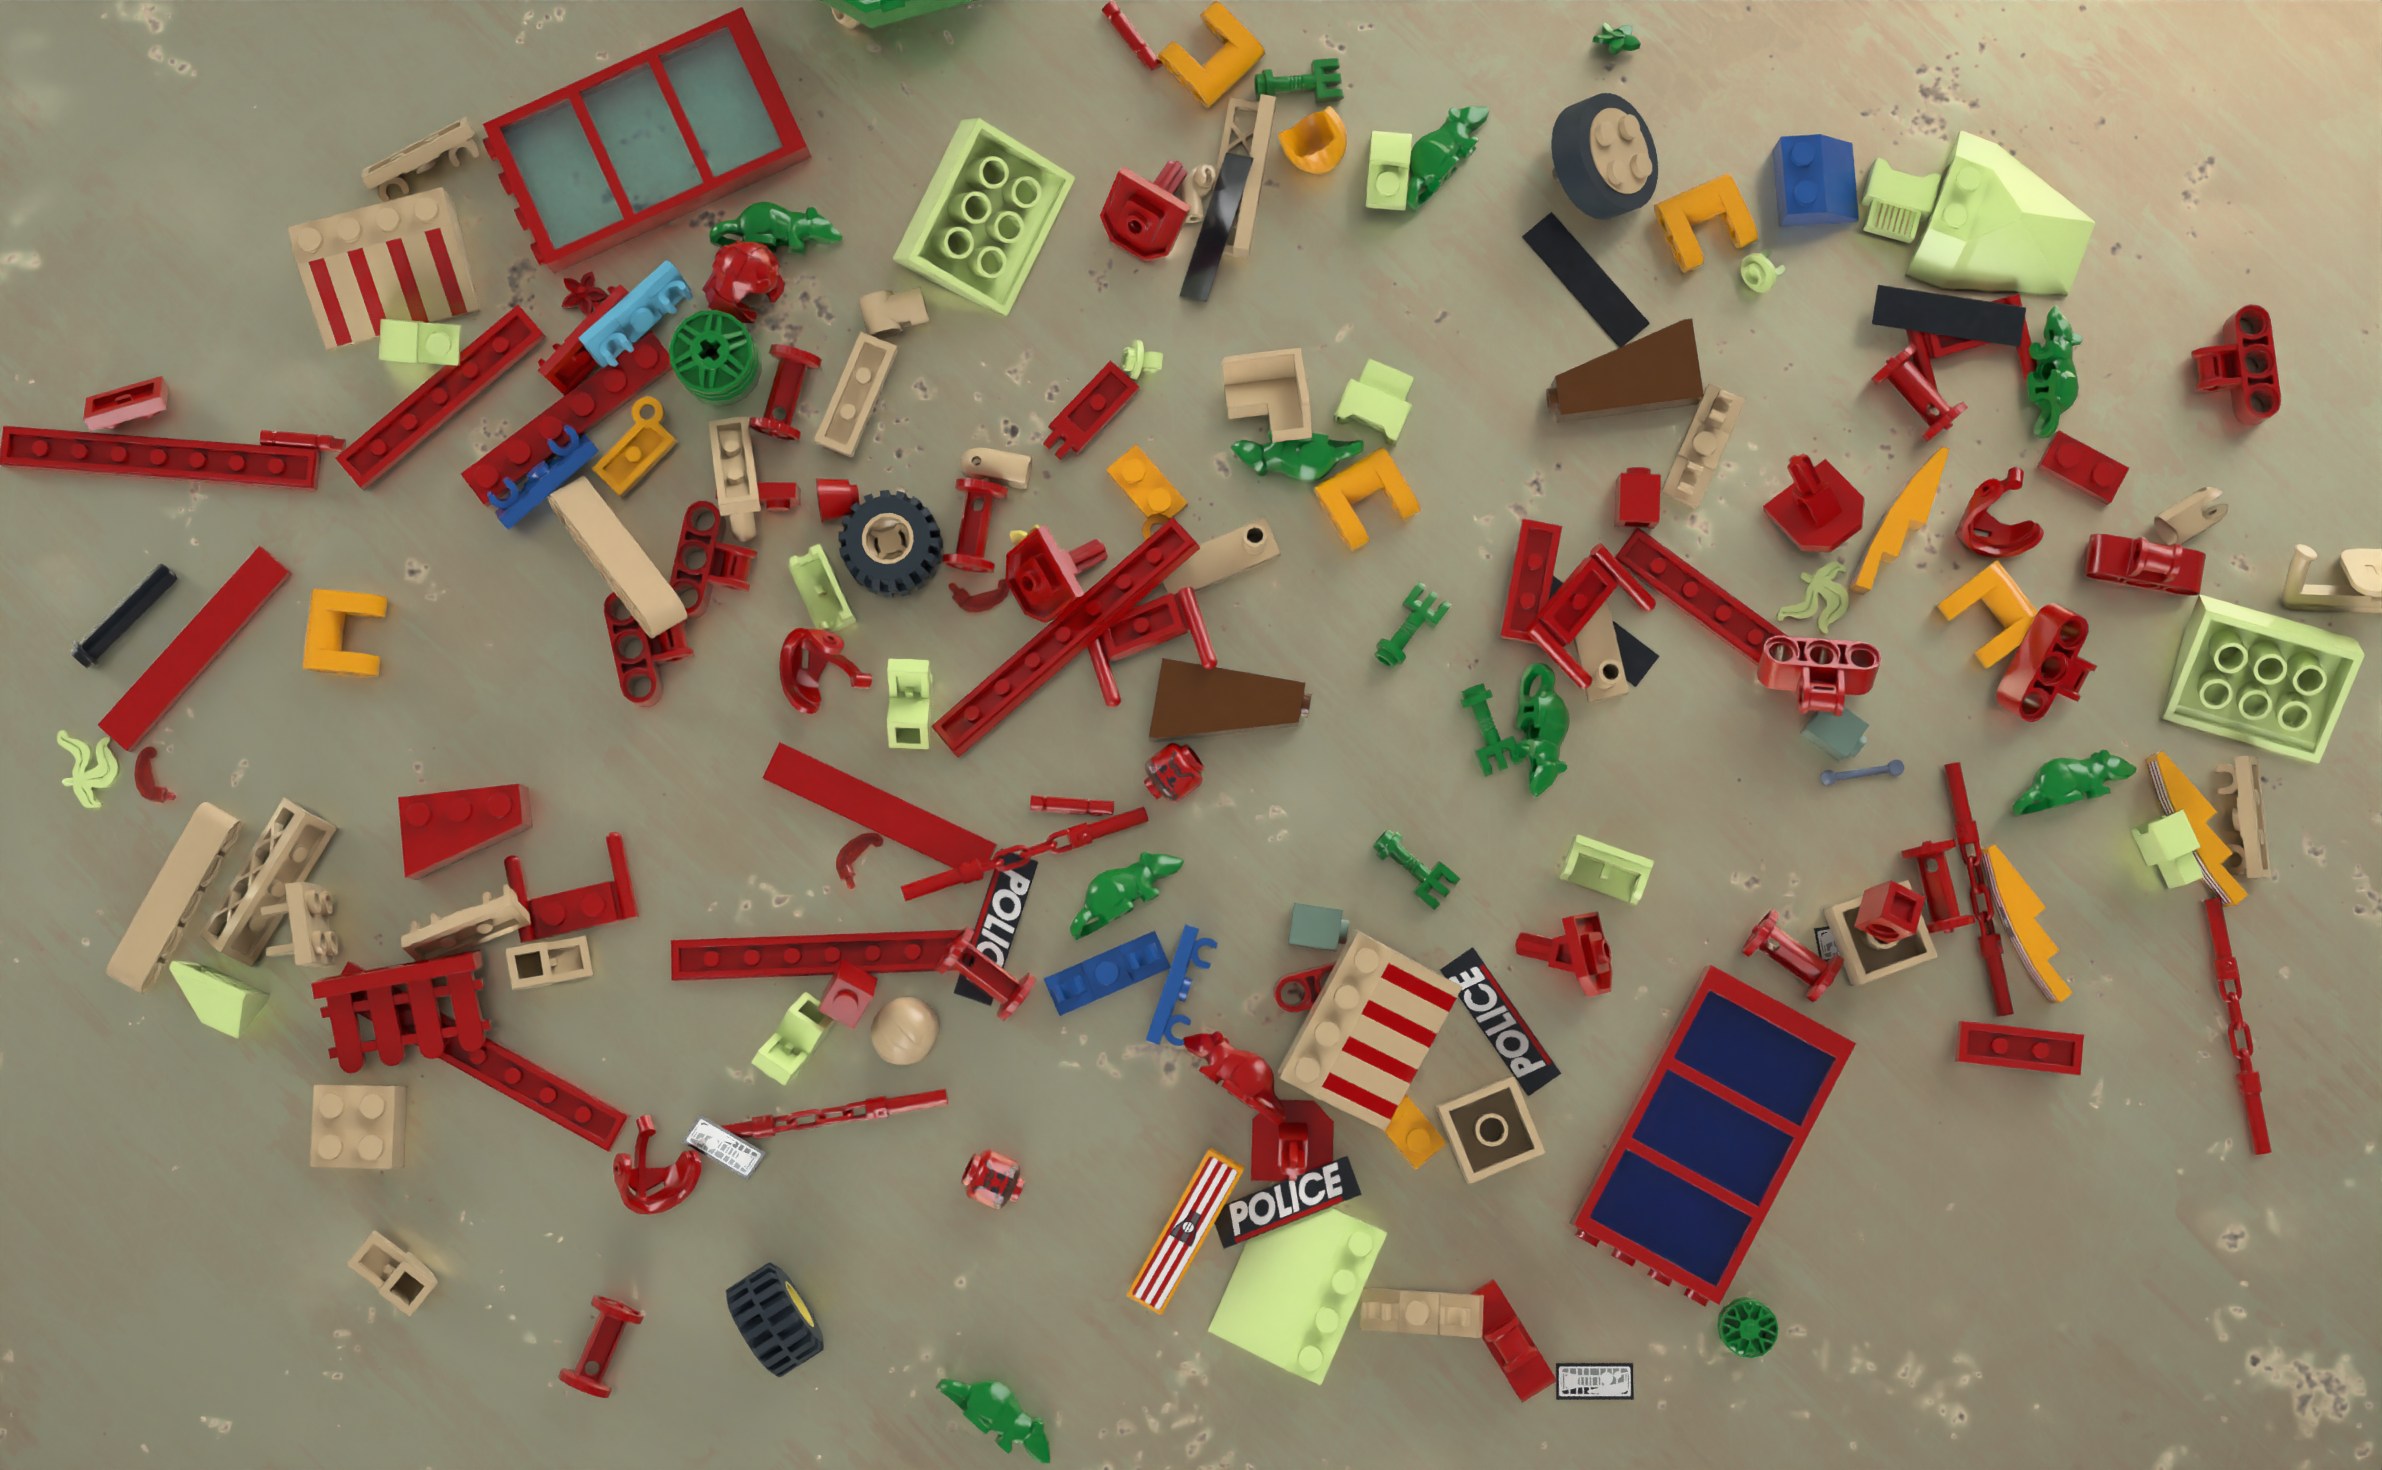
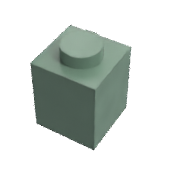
M1845 707L1840 717L1833 716L1832 712L1815 711L1799 734L1837 761H1841L1847 758L1848 755L1854 758L1861 751L1868 740L1863 734L1869 727V724Z
M1294 903L1288 945L1336 952L1338 943L1346 944L1349 920L1342 919L1343 910Z

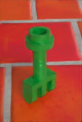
M1339 59L1313 60L1311 63L1312 74H1302L1301 76L1274 77L1271 69L1262 70V74H1255L1254 78L1256 97L1260 98L1261 94L1275 96V93L1314 89L1316 103L1342 100L1344 98L1343 89H1327V86H1336L1342 83L1341 74H1325V71H1333L1340 68Z
M1420 581L1402 604L1411 613L1403 622L1401 628L1396 631L1390 641L1382 638L1376 645L1378 650L1374 654L1375 657L1389 668L1393 669L1397 664L1401 665L1405 661L1406 655L1402 650L1424 621L1435 628L1451 607V604L1445 600L1439 605L1436 612L1433 611L1430 607L1439 596L1434 591H1431L1424 602L1418 600L1417 598L1426 587Z
M1484 683L1461 691L1464 698L1460 700L1463 708L1472 707L1486 746L1474 750L1484 776L1493 774L1492 766L1488 758L1493 756L1500 771L1508 768L1503 755L1506 751H1509L1514 765L1522 763V759L1515 757L1517 744L1514 736L1501 740L1495 728L1496 725L1492 721L1493 718L1486 702L1487 699L1493 697L1491 690H1486Z
M1389 829L1385 830L1373 845V848L1378 851L1376 856L1382 861L1390 856L1399 865H1402L1405 870H1408L1420 882L1413 890V893L1433 910H1436L1440 903L1428 893L1433 888L1445 898L1450 891L1439 882L1442 876L1445 877L1453 885H1456L1460 878L1440 861L1430 870L1399 844L1403 836L1398 831L1393 833Z

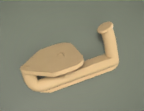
M2297 544L2294 547L2295 554L2290 562L2282 593V601L2288 609L2382 613V550L2354 548L2342 552L2340 564L2351 586L2304 585L2308 568L2311 562L2315 561L2318 556L2313 549L2306 545Z

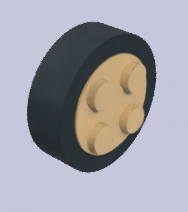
M1601 93L1570 105L1560 113L1552 132L1551 149L1555 167L1552 170V175L1556 182L1561 183L1565 193L1574 205L1586 215L1599 220L1611 219L1644 206L1651 199L1657 185L1658 159L1652 135L1638 111L1628 101L1618 95Z

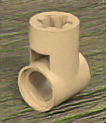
M921 287L896 294L889 290L867 294L859 299L867 334L878 339L895 336L903 331L902 327L929 321Z

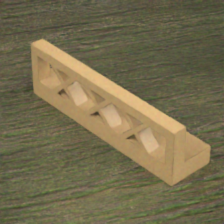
M1261 94L1259 102L1229 97L1216 169L1217 178L1225 154L1242 145L1249 156L1254 159L1243 190L1242 202L1238 205L1236 214L1239 213L1238 223L1235 219L1232 223L1233 228L1236 230L1234 246L1225 245L1222 254L1225 256L1249 260L1276 109L1275 96ZM1235 110L1257 113L1255 127L1244 135L1240 133L1233 123ZM1233 132L1237 139L1230 143L1231 133ZM1253 137L1252 145L1250 146L1247 140ZM1217 178L1214 181L1213 191L1217 182Z
M284 797L203 928L200 936L220 953L252 967L283 915L261 916L260 908L287 903L285 884L304 882L337 828ZM291 813H293V814H294L293 818L291 819V821L289 822L288 826H287L286 829L284 830V825H285V823L287 822V820H288V818L290 817ZM268 851H270L269 857L267 858L266 862L263 864V859H264V857L266 856V854L268 853ZM248 886V891L246 892V894H245V896L243 897V899H241L242 893L244 892L245 888ZM227 920V925H226V927L224 928V930H223V932L221 933V935L218 937V936H217L218 932L220 931V929L222 928L223 924H224L225 921Z

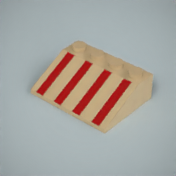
M443 187L288 227L296 264L327 351L380 338L381 319L437 323L481 311L454 200Z
M1354 929L1280 1065L1277 1074L1280 1079L1315 1098L1385 1131L1463 987Z

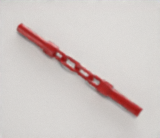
M1960 762L1946 764L1944 767L1956 824L1954 825L1962 860L1967 865L1971 884L1970 899L1975 918L1979 921L1982 935L1978 937L1981 955L1986 960L1997 1016L2011 1015L2014 1012L2001 955L2004 954L2000 933H1995L1992 919L1994 916L1993 903L1989 888L1985 885L1980 864L1982 852L1976 820H1972ZM1974 844L1976 856L1971 855L1968 857L1965 845ZM1973 867H1975V869H1976V874H1977V878H1978V883L1976 882V878H1975V873H1974V868H1973ZM1984 893L1988 912L1982 911L1980 913L1976 894L1981 895ZM1986 922L1988 925L1989 934H1987V929L1985 925Z
M1143 806L1089 825L1085 822L1049 835L1046 842L1029 848L1021 844L1000 850L995 853L992 860L980 863L977 858L966 863L964 862L957 865L958 868L900 886L906 902L960 883L967 884L984 879L983 873L993 869L1005 872L1024 866L1030 861L1032 856L1047 851L1053 854H1060L1091 844L1094 839L1148 822L1147 812ZM1067 835L1070 844L1056 848L1058 843L1053 840ZM1021 850L1019 856L1024 858L1023 860L1002 866L1004 860L1000 858L1001 856Z
M2221 897L2207 899L2204 902L2216 957L2213 963L2220 995L2228 1005L2231 1020L2228 1027L2231 1051L2238 1058L2241 1070L2240 1073L2236 1074L2239 1091L2244 1097L2255 1155L2267 1154L2272 1151L2260 1092H2262L2259 1071L2253 1070L2250 1058L2253 1053L2251 1032L2248 1024L2243 1021L2239 1003L2242 997V987L2236 957L2232 956ZM2234 980L2236 994L2229 992L2227 995L2224 981ZM2243 1029L2247 1049L2240 1048L2238 1051L2234 1030L2239 1032Z
M946 1089L893 1098L880 1096L868 1098L865 1101L849 1103L846 1106L822 1110L811 1109L773 1117L772 1114L752 1117L751 1121L722 1125L721 1127L741 1139L748 1137L761 1139L773 1137L776 1133L790 1130H806L845 1121L867 1119L871 1121L889 1118V1114L949 1105ZM865 1107L866 1114L854 1115L853 1109ZM842 1112L843 1116L826 1119L827 1114ZM815 1115V1122L797 1125V1118ZM786 1121L787 1125L776 1127L775 1123Z

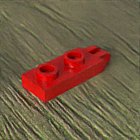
M1110 360L1049 424L1048 428L1053 432L1047 437L1043 445L1050 450L1061 439L1064 444L1055 453L1059 460L1065 458L1071 450L1079 454L1140 391V387Z

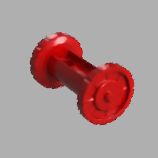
M772 344L769 354L778 359L779 363L763 418L751 417L748 427L772 438L798 442L801 432L792 427L791 423L807 369H819L822 359L795 347ZM779 407L785 411V418L783 420L774 418L773 410Z
M1910 344L1896 357H1889L1886 360L1887 364L1871 380L1876 385L1886 379L1890 381L1928 424L1929 428L1922 436L1928 442L1942 429H1950L1953 426L1952 421L1964 412L1968 406L1962 402L1952 408L1909 360L1917 350L1913 344ZM1930 404H1933L1939 411L1938 415H1935L1929 408Z
M956 479L955 489L966 495L956 552L943 554L942 564L954 569L963 570L964 572L994 573L995 563L984 559L994 499L1007 498L1008 488L984 480ZM978 499H983V508L975 511L974 502Z
M1954 839L1932 843L1929 840L1922 842V846L1901 851L1903 859H1916L1931 923L1925 924L1929 934L1943 930L1945 934L1954 932L1956 927L1975 923L1973 915H1960L1945 856V851L1956 847ZM1930 859H1934L1937 862L1938 868L1935 872L1928 869L1927 863Z
M1771 909L1758 925L1753 927L1752 933L1741 952L1749 957L1759 949L1810 985L1806 998L1813 1003L1833 983L1834 978L1843 965L1844 958L1836 954L1826 962L1775 926L1780 913ZM1773 938L1780 943V946H1774L1768 939Z
M966 926L946 946V950L939 958L935 970L943 974L951 967L955 968L1001 1003L996 1016L1005 1021L1023 1003L1032 989L1036 978L1027 973L1017 980L970 944L974 931ZM965 953L973 956L974 962L970 967H966L962 963V956Z
M594 1295L591 1305L600 1311L575 1370L563 1368L558 1378L581 1392L600 1398H608L612 1388L602 1381L627 1323L639 1325L644 1315L621 1301ZM590 1361H595L599 1365L598 1371L593 1374L587 1373L585 1370L586 1364Z

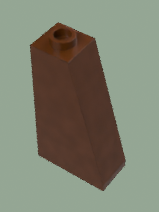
M1692 318L1679 321L1556 375L1551 384L1552 388L1546 389L1549 413L1555 412L1557 423L1698 405L1704 394Z
M1162 658L1149 741L1166 742L1298 727L1300 717L1308 718L1312 694L1304 693L1305 682L1218 667L1205 669L1200 664Z

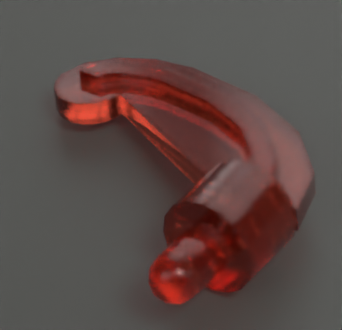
M1005 579L999 580L997 584L998 589L973 596L964 587L960 589L954 582L948 585L954 594L952 599L958 606L967 612L975 613L990 610L1000 604L1007 597L1010 590Z
M154 747L144 748L138 755L135 764L134 777L136 788L142 797L153 802L164 803L166 800H175V793L168 792L166 787L155 786L150 759L156 757L157 750Z
M869 832L861 834L850 840L840 850L836 858V870L840 880H845L849 889L855 887L853 877L856 874L852 863L871 844L874 847L883 845V838L879 834Z

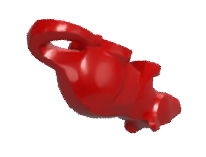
M1219 1031L1213 1034L1200 1033L1183 1038V1045L1188 1052L1208 1062L1209 1066H1201L1198 1070L1207 1079L1216 1085L1223 1080L1224 1082L1221 1087L1226 1089L1230 1095L1251 1109L1254 1108L1277 1126L1285 1121L1287 1116L1285 1108L1274 1093V1074L1264 1058L1255 1053L1237 1050L1232 1045H1229V1040Z

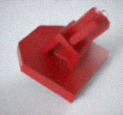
M1168 161L1153 183L1124 166L1118 171L1100 214L1110 241L1142 260L1169 255L1191 209L1190 205L1173 196L1187 176V170L1182 166V163L1179 161Z
M1804 453L1799 456L1793 455L1789 459L1790 463L1787 469L1794 483L1763 506L1764 512L1802 551L1832 552L1862 529L1865 499L1826 459L1814 467L1808 455Z
M1044 525L1034 530L1006 554L1005 580L1023 613L1040 622L1047 623L1054 620L1085 595L1076 579L1078 574L1105 561L1108 555L1104 544L1099 539H1094L1070 552H1067L1066 549L1060 551L1048 527Z
M1598 911L1562 918L1565 935L1550 938L1528 932H1521L1515 943L1518 955L1547 961L1548 967L1574 972L1587 997L1611 992L1612 956L1610 946L1604 937Z
M1279 1099L1285 1108L1287 1116L1285 1121L1278 1126L1261 1113H1258L1252 1119L1251 1181L1283 1182L1288 1179L1296 1181L1298 1175H1303L1305 1172L1333 1162L1334 1121L1314 1100Z

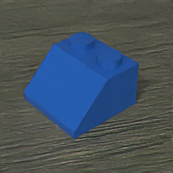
M1822 134L1780 137L1772 150L1779 227L1858 222L1859 214L1853 144Z

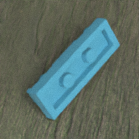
M666 260L578 339L602 368H605L608 364L615 367L618 364L615 358L625 349L631 353L634 350L632 343H635L660 321L665 313L675 314L677 309L674 305L683 297L688 300L693 298L690 292L691 289L677 268L670 261Z

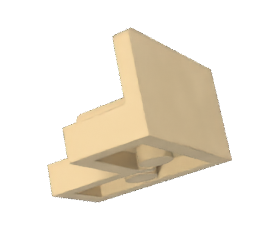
M1301 347L1222 358L1228 419L1268 414L1272 442L1312 438L1311 408Z

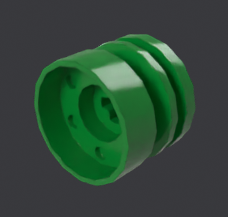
M718 310L699 311L684 319L673 333L669 345L670 364L681 383L699 401L713 406L733 405L747 398L758 385L762 373L761 353L745 326L731 314ZM711 348L719 354V358L714 361L706 353Z

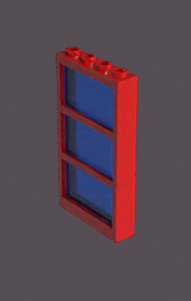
M1712 965L1705 966L1569 1224L1578 1228L1575 1236L1597 1247L1601 1240L1614 1248L1611 1256L1631 1267L1634 1266L1636 1260L1650 1267L1647 1274L1649 1277L1668 1287L1672 1280L1685 1286L1687 1289L1683 1295L1706 1307L1709 1300L1720 1305L1856 1043Z

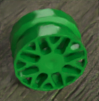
M1740 1297L1733 1299V1301L1723 1307L1718 1316L1717 1327L1720 1339L1730 1351L1740 1357L1755 1358L1763 1356L1772 1349L1777 1340L1779 1328L1775 1315L1769 1307L1755 1298Z

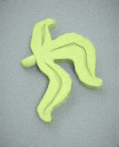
M1834 561L1818 569L1814 576L1803 572L1800 576L1801 579L1809 583L1805 590L1804 602L1781 607L1776 616L1777 621L1782 622L1787 617L1796 620L1812 617L1817 611L1819 594L1827 607L1818 617L1817 627L1821 634H1827L1829 632L1827 626L1841 618L1849 608L1848 591L1840 584L1832 582V579L1836 577L1838 572H1847L1846 566Z
M61 730L57 735L58 744L71 752L76 759L72 770L73 778L63 779L62 784L64 786H73L75 795L85 808H100L103 803L96 801L93 789L111 787L120 773V763L109 746L113 739L107 736L96 745L98 765L87 771L93 757V750L82 740L71 739L67 736L65 730Z

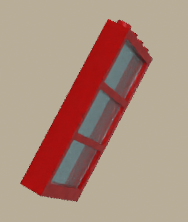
M743 7L483 124L488 137L482 139L491 160L499 159L504 172L498 174L501 184L508 196L515 195L520 206L514 209L516 217L524 231L531 230L536 241L530 244L531 250L540 266L546 264L554 274L812 157Z

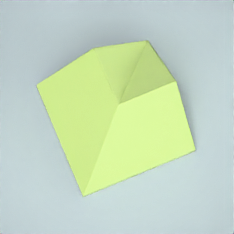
M172 960L169 966L170 971L201 1023L237 1039L265 1006L270 997V994L200 963Z

